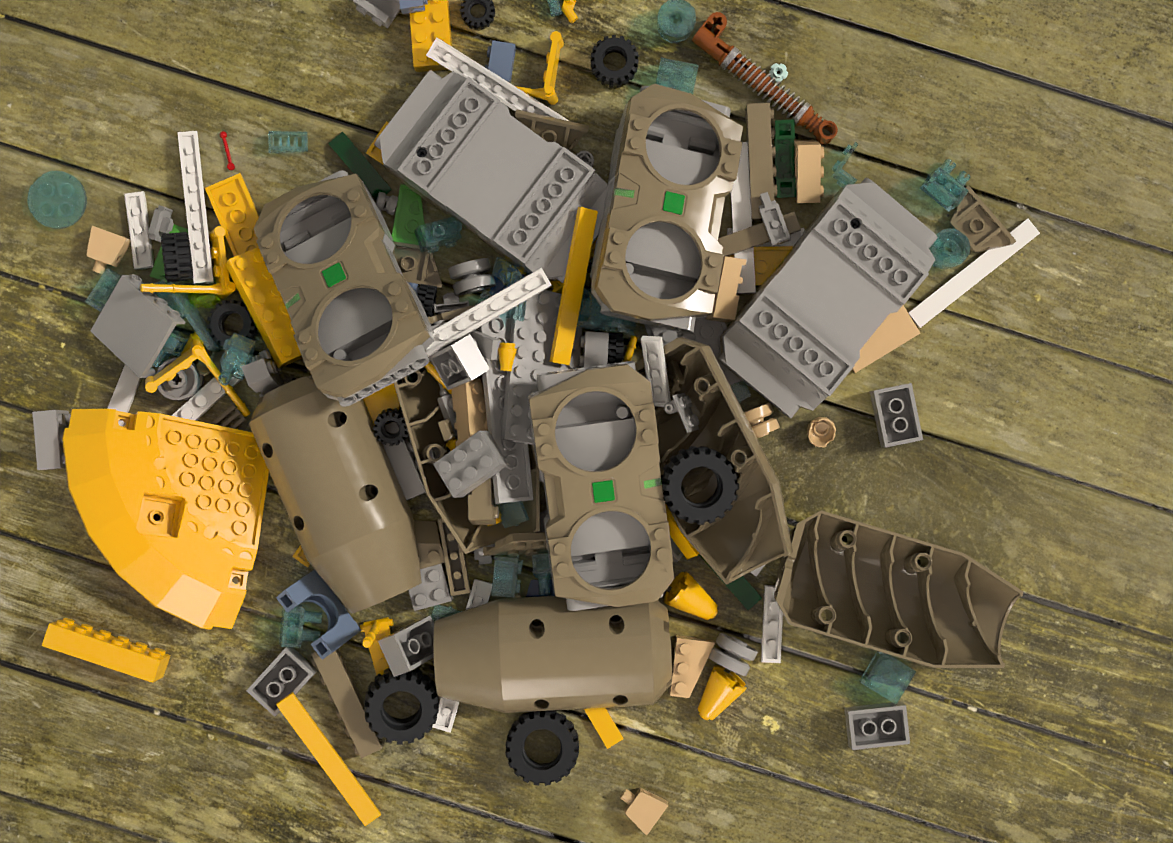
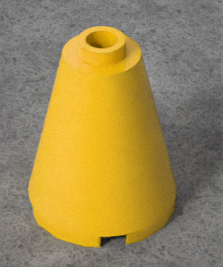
M686 571L685 573L681 572L674 578L669 585L672 589L670 592L666 591L663 600L665 604L705 620L713 619L717 615L718 605L690 573Z
M715 665L712 669L699 703V715L705 720H714L747 689V687H744L746 685L745 682L732 671L730 673L725 672V667Z

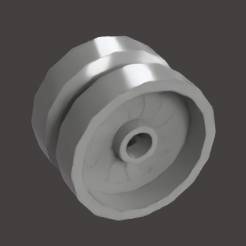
M489 258L467 261L448 269L452 280H460L453 285L455 296L478 293L496 285L493 275L484 274L491 269Z
M172 358V359H170V360L165 361V362L158 368L157 373L160 372L162 369H164L166 366H168L170 363H172V362H173L174 360H176L177 358ZM192 362L190 367L180 370L172 380L164 381L157 388L166 398L188 401L203 388L204 375L197 371V364Z
M719 633L716 643L725 650L713 648L708 658L737 674L747 676L750 666L741 658L754 661L758 651L735 637Z

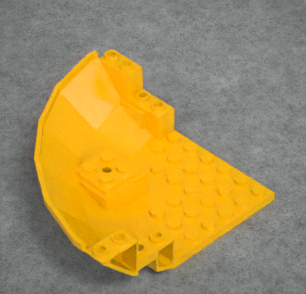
M72 409L69 427L64 428L62 437L68 488L92 541L114 571L156 608L201 629L211 630L213 626L232 629L246 595L248 571L253 569L258 550L269 470L253 433L160 413L138 411L136 414L116 411V409ZM119 420L124 421L125 425L123 427L118 424ZM154 514L160 516L159 521L153 519ZM233 577L238 579L237 584L232 582Z

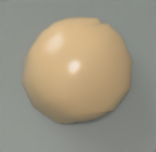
M817 417L808 424L806 433L811 444L815 447L824 448L829 442L834 440L836 427L829 418Z

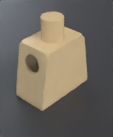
M92 226L86 254L87 257L96 260L92 271L104 274L107 264L117 267L131 245L130 239Z
M639 788L635 794L625 789L620 796V799L627 803L624 809L625 814L645 835H648L668 807V801L643 788Z

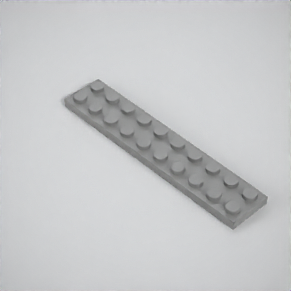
M512 309L479 327L478 331L498 339L499 345L500 343H509ZM497 354V360L486 358L490 369L482 374L488 431L509 465L493 475L495 504L533 500L528 444L501 439L507 371H500L499 355Z

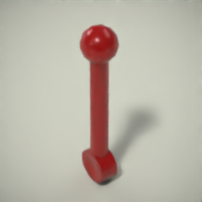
M222 131L220 132V138L223 140L228 160L227 168L233 171L235 164L231 160L226 140L227 133Z

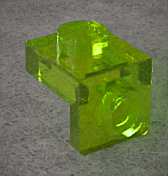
M188 293L190 303L198 308L203 306L211 308L216 305V302L221 301L220 297L216 294L199 296V293Z

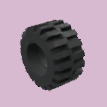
M612 35V38L606 36L603 41L599 40L597 46H594L592 49L590 62L591 71L595 75V79L597 81L600 80L604 86L608 84L610 88H613L615 85L619 88L622 84H628L629 80L634 78L638 69L639 55L636 52L635 45H631V41L629 39L624 40V36L621 35L620 38ZM613 52L621 54L626 60L625 66L617 71L609 70L603 64V59L607 54Z
M187 232L162 234L161 246L165 279L167 282L191 281L193 279V267L189 235Z
M230 299V301L224 300L222 304L218 303L215 305V310L211 309L210 313L212 315L207 318V321H210L207 329H210V336L221 346L241 349V347L249 346L248 343L255 340V335L258 336L257 326L245 303ZM237 313L243 319V327L238 334L231 336L226 333L224 323L229 315Z

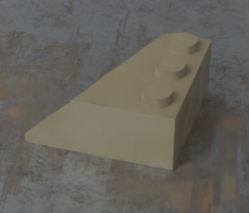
M414 520L420 569L445 563L437 522Z

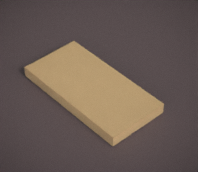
M904 305L897 312L890 313L860 349V358L852 368L854 373L920 334Z

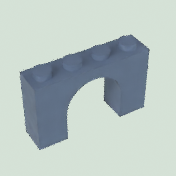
M315 569L276 597L287 613L303 602H313L324 610L328 618V629L324 635L311 644L322 660L362 631Z

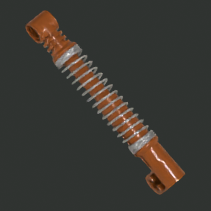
M720 12L712 13L691 41L717 60L718 65L722 69L724 68L725 70L727 68L729 70L728 73L732 72L734 74L733 77H739L738 81L741 79L744 81L743 84H748V88H753V92L756 90L758 92L757 96L763 92L765 94L762 99H765L766 96L770 97L767 103L774 100L772 107L778 103L777 111L783 107L782 114L788 111L787 118L793 115L794 123L802 127L805 125V129L809 128L810 133L813 131V135L819 143H830L838 132L837 125L826 119L821 120L823 117H818V113L814 114L813 106L807 102L804 104L805 100L798 103L800 96L793 99L795 92L789 96L790 89L784 92L785 85L779 88L780 81L773 84L775 77L771 79V74H766V70H760L761 66L757 67L756 62L751 63V58L747 60L746 55L742 56L739 49L733 45L729 46L719 37L727 25V19ZM716 23H718L719 25L715 27V30L712 33L710 30L712 29L713 24L715 25ZM822 129H827L830 132V136L824 135Z

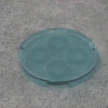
M50 171L42 174L31 185L28 192L27 200L30 212L38 222L50 228L63 229L72 226L82 217L86 209L87 196L83 185L77 178L66 172Z

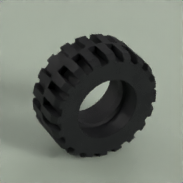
M690 446L687 450L681 449L678 451L679 454L676 456L672 455L669 464H665L663 468L664 474L660 478L663 499L669 509L680 519H684L691 524L695 522L698 525H704L705 522L713 523L716 522V518L722 519L726 516L724 513L733 508L731 504L733 500H737L738 495L736 491L739 490L738 475L733 468V464L721 453L706 446ZM696 467L709 468L717 478V487L714 494L704 502H690L684 497L681 490L684 476Z
M390 668L384 670L383 675L378 674L375 677V681L369 684L365 695V720L369 723L370 730L372 732L376 731V736L380 739L385 737L388 743L397 741V745H403V741H408V744L414 743L415 738H418V740L422 739L424 732L429 733L432 730V724L436 723L439 712L438 694L435 684L431 683V678L428 675L423 676L422 671L419 669L416 672L411 670L395 677ZM405 691L418 698L420 708L411 717L395 718L384 710V700L394 692Z
M557 710L523 713L512 724L505 744L506 758H508L510 768L514 769V773L518 777H523V781L527 783L529 781L534 782V785L539 786V783H545V786L551 785V782L554 781L558 783L562 780V777H567L570 774V770L575 767L579 755L577 730H575L571 720L569 721L563 713H557ZM546 729L558 736L561 749L555 760L549 763H537L526 755L524 743L532 731Z

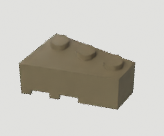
M493 476L472 490L468 495V520L472 525H496V518H499V507L495 504Z

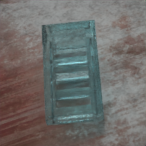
M268 131V153L308 152L307 132ZM290 137H294V146H290ZM298 137H301L302 147H298ZM274 138H278V146H274ZM282 138H286V146H282Z

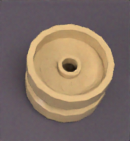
M770 402L744 412L757 439L780 428L777 418H770L764 421V417L774 412Z

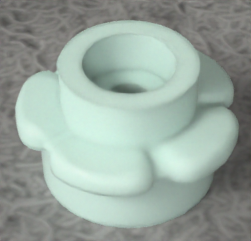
M773 64L769 71L771 79L775 77V82H781L783 79H786L788 76L786 66L784 64Z

